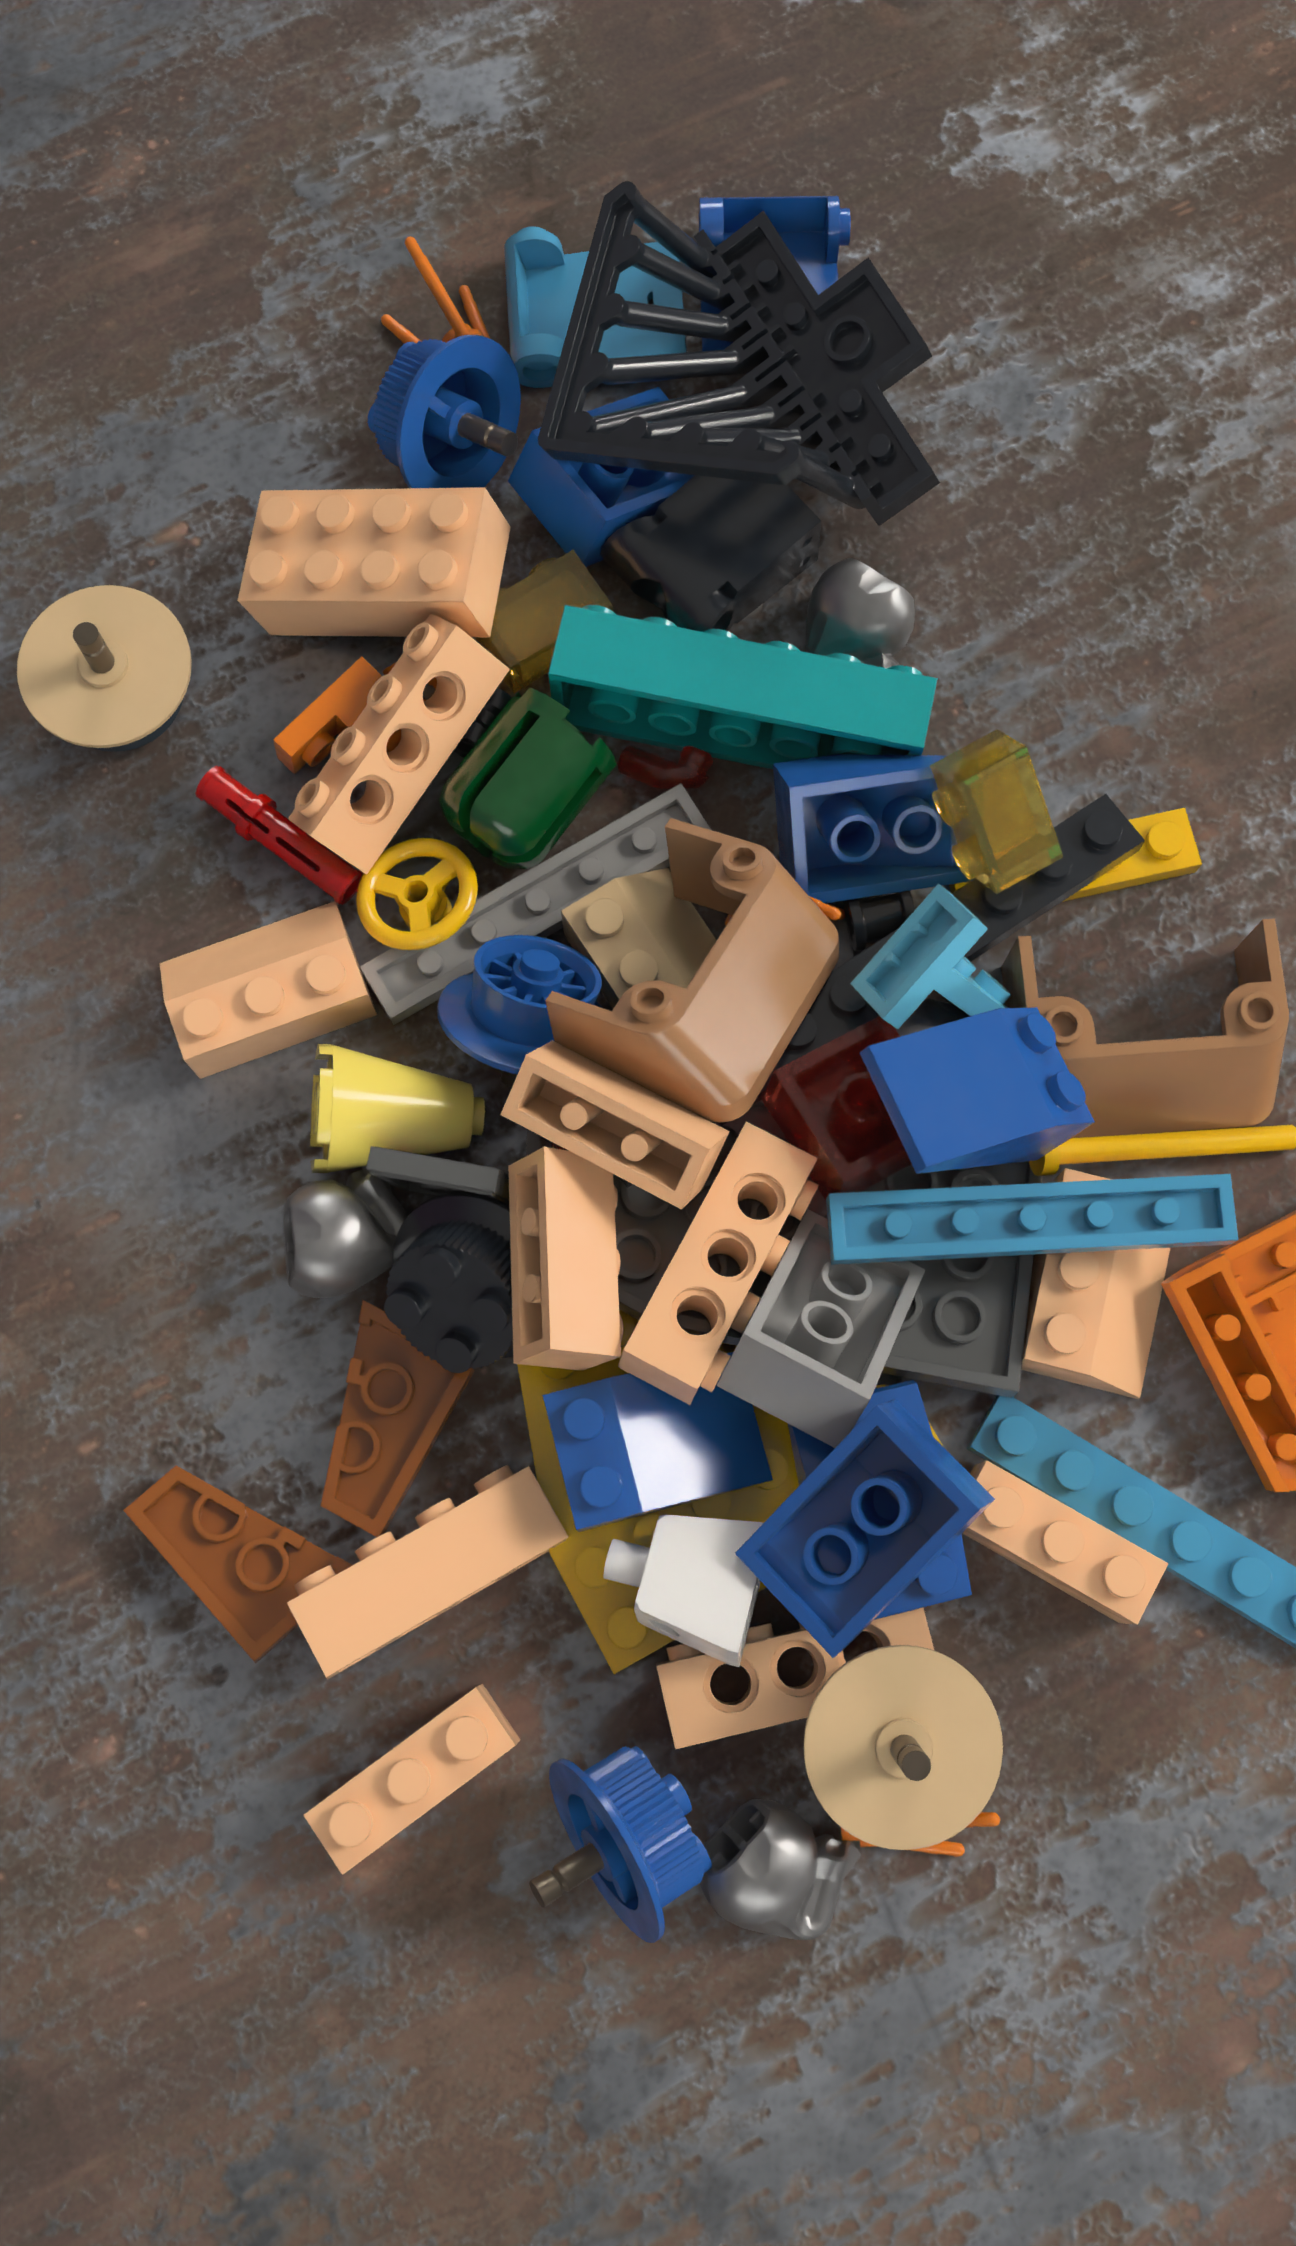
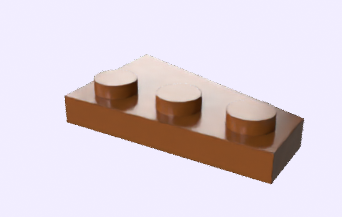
M363 1300L358 1320L360 1326L353 1358L350 1359L346 1379L348 1384L340 1424L335 1432L321 1507L378 1537L386 1532L475 1370L471 1367L463 1373H453L446 1370L436 1360H431L429 1356H424L423 1352L417 1351L416 1347L411 1346V1342L407 1341L406 1336L401 1334V1329L397 1328L388 1319L385 1311Z
M177 1465L123 1510L255 1663L260 1661L298 1626L287 1602L299 1596L294 1587L296 1583L331 1565L335 1575L353 1566L338 1556L335 1557L312 1544L306 1538L285 1526L282 1527L250 1509L244 1503Z

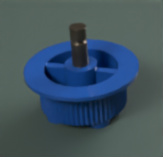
M481 335L459 336L447 343L436 339H424L422 342L418 341V343L407 342L400 347L395 360H393V364L389 366V371H386L385 377L382 378V384L379 385V391L376 393L377 399L371 406L368 414L369 429L378 438L377 444H379L382 454L385 455L389 462L400 468L403 479L409 488L485 487L498 472L506 457L511 456L518 446L516 430L520 415L521 391L518 373L512 358L499 343Z
M626 1746L622 1747L585 1771H582L573 1762L560 1758L550 1766V1786L560 1818L576 1852L554 1865L552 1871L546 1870L529 1881L533 1895L544 1908L561 1897L563 1891L569 1892L591 1877L605 1900L633 1933L649 1943L658 1941L665 1932L662 1908L702 1882L703 1874L712 1868L707 1850L700 1839L691 1831V1827L685 1815L692 1811V1805L685 1789L678 1779L670 1773L660 1778V1775L656 1773L647 1756L637 1746L631 1749Z

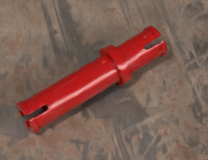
M214 766L200 780L195 792L196 797L201 801H205L236 825V833L247 841L257 840L291 868L298 871L334 898V901L339 905L347 903L355 895L364 873L353 868L277 811L276 802L264 793L257 796L229 775L221 766Z

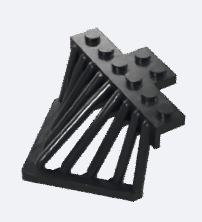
M630 181L620 183L604 196L538 436L539 445L551 458L777 485H787L793 479H797L852 508H866L878 526L940 483L883 395L885 390L931 358L932 354L869 257L818 295L764 210L715 247L704 229L694 236L697 241L695 242L649 203L635 184ZM633 224L638 225L682 263L643 244L637 236L631 235ZM633 266L721 310V312L713 314L625 301L620 294L615 293L619 275L624 270ZM614 325L733 342L724 350L608 358L604 353L599 352L604 331ZM746 374L733 385L726 388L597 416H591L588 412L582 411L587 393L601 383L613 385Z

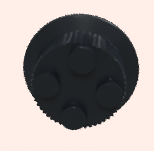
M470 1193L444 1194L425 1201L405 1219L396 1236L393 1250V1265L389 1271L390 1276L387 1278L388 1283L386 1284L388 1297L384 1304L388 1319L397 1328L401 1329V1334L406 1336V1340L410 1341L411 1346L416 1347L417 1351L423 1352L424 1356H429L431 1360H436L438 1364L440 1363L442 1367L453 1373H463L470 1367L474 1370L477 1367L482 1369L483 1366L488 1367L491 1363L494 1364L501 1358L513 1357L509 1207L494 1199Z

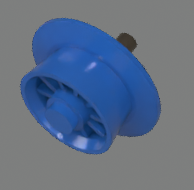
M529 935L498 937L484 943L477 950L474 957L473 973L462 975L445 987L439 998L437 1016L443 1031L457 1047L478 1061L502 1070L500 1077L502 1083L512 1087L526 1054L552 1040L554 1041L545 1001L549 994L554 991L602 1008L596 1001L602 987V979L596 966L587 957L565 944Z

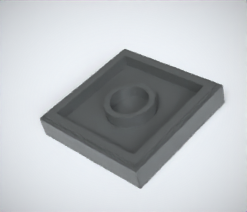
M371 1146L366 1169L370 1171V1174L401 1190L432 1196L450 1193H470L494 1199L509 1207V1175L498 1168Z

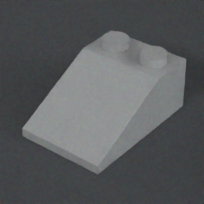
M807 1209L717 1386L836 1448L852 1431L872 1397L925 1269L910 1261L831 1265L828 1219Z

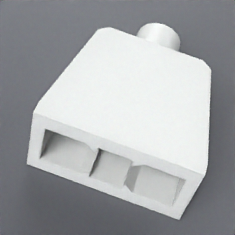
M661 1515L657 1520L650 1548L618 1539L612 1540L605 1562L603 1578L639 1587L634 1611L637 1621L642 1625L726 1664L739 1667L761 1581L741 1561L735 1552L763 1523Z

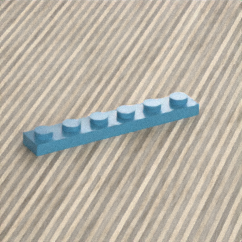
M1231 1174L830 1193L826 1198L831 1265L1231 1245L1239 1240Z
M996 1396L966 1449L1169 1563L1166 1568L1167 1571L1296 1649L1295 1566L1018 1399Z

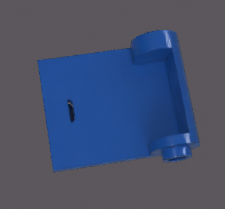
M839 196L699 198V232L704 229L715 247L764 210L818 295L838 280L837 261L839 246H849L851 229L850 208H840ZM700 300L701 312L713 314L721 312V310ZM702 338V351L724 350L733 342Z

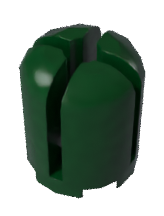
M528 688L522 697L517 692L445 782L439 798L448 823L465 843L481 855L490 857L494 863L505 868L518 870L530 869L542 862L617 765L613 753L600 737L591 746L582 733L565 719L570 710L548 695L533 688Z

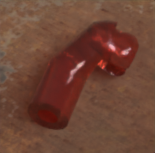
M628 745L620 755L618 770L623 775L657 789H672L680 783L685 789L699 788L710 778L706 776V773L713 763V758L710 753L687 745L682 748L680 759L676 763L634 745Z

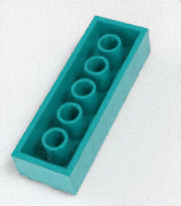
M565 605L548 673L551 698L570 710L565 719L579 731L773 769V763L834 754L922 755L938 678L924 676L919 670L909 666L896 665L883 668L863 664L857 658L843 653L822 656L802 652L796 646L782 641H771L761 644L738 639L733 633L721 629H709L700 632L677 627L673 622L660 617H647L639 620L616 615L612 610L599 605H586L582 608Z

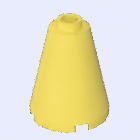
M332 1044L317 1045L315 1059L328 1060L327 1068H320V1075H313L310 1147H323V1159L310 1161L312 1173H330L367 1166L371 1146L429 1155L468 1148L472 1135H482L485 1117L484 1098L474 1097L472 1084Z

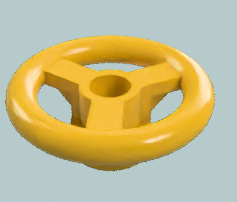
M416 838L395 844L382 852L368 874L364 873L360 880L356 897L360 921L373 938L388 947L399 950H420L435 946L454 935L470 917L478 893L476 872L468 857L460 849L448 842L434 838ZM426 856L442 860L424 875H413L406 879L387 875V872L394 866L414 857ZM457 876L459 893L456 903L452 908L444 891L448 883ZM376 894L395 899L399 906L400 915L410 931L394 929L382 921L375 906Z

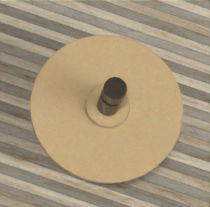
M103 585L88 587L60 598L46 608L33 622L22 641L18 655V685L24 703L39 724L54 736L75 745L102 751L120 752L132 750L158 738L177 717L190 681L192 667L191 650L186 634L177 618L163 603L142 591L124 586Z
M891 1645L876 1648L854 1657L835 1671L824 1683L807 1717L803 1750L806 1772L812 1789L823 1809L841 1828L852 1836L878 1847L895 1850H914L939 1844L955 1836L972 1823L982 1812L996 1787L1000 1775L1003 1742L1000 1722L993 1703L983 1686L966 1668L952 1658L928 1648L911 1645Z

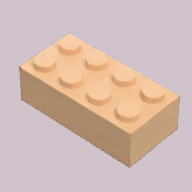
M485 487L261 491L237 601L269 635L407 637L411 630L418 624L425 622L431 613L457 625L470 637L490 638L511 526Z

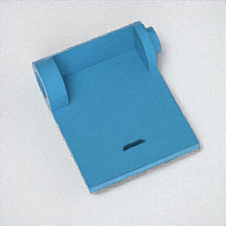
M534 226L519 230L509 237L504 245L510 357L515 364L520 384L533 388L552 387L589 251L564 255L562 244L558 237L543 228ZM658 242L644 243L680 262L679 259ZM633 266L620 273L615 293L620 294L625 301L649 304V301L653 299L654 304L652 305L684 309L683 292ZM614 325L604 331L599 352L604 353L608 358L687 352L686 336Z

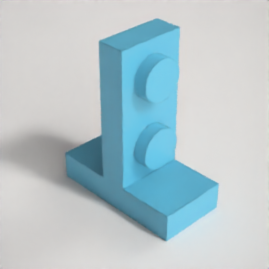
M939 883L850 983L883 1020L897 1029L902 1026L933 990L970 1016L998 1008H1008L1004 1003L1011 996L1005 987L983 969L976 977L971 975L977 968L964 955L988 928Z

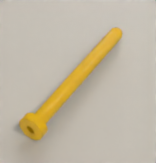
M1293 1125L1070 1138L1040 1159L1029 1161V1164L1036 1176L1056 1174L1059 1165L1294 1150L1296 1148V1127Z

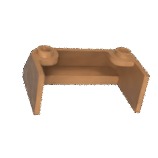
M670 818L665 825L674 897L733 915L686 989L664 981L641 982L629 988L621 996L612 1011L554 991L549 994L545 1001L556 1043L708 1121L729 1122L743 1116L751 1108L839 959L838 931L835 925L768 849L749 841Z
M1275 918L1262 919L1234 950L1239 987L1234 989L1222 1004L1220 1020L1223 1035L1107 1044L1096 1043L1093 1018L1088 1009L1079 1001L1064 996L1038 998L1031 936H1018L1001 966L1003 987L1011 994L1006 1000L1005 1005L1008 1008L1037 1007L1040 1014L1054 1029L1056 1046L1069 1072L1081 1083L1086 1095L1085 1103L1095 1123L1072 1138L1256 1127L1270 1115L1275 1103L1289 1022V1009Z

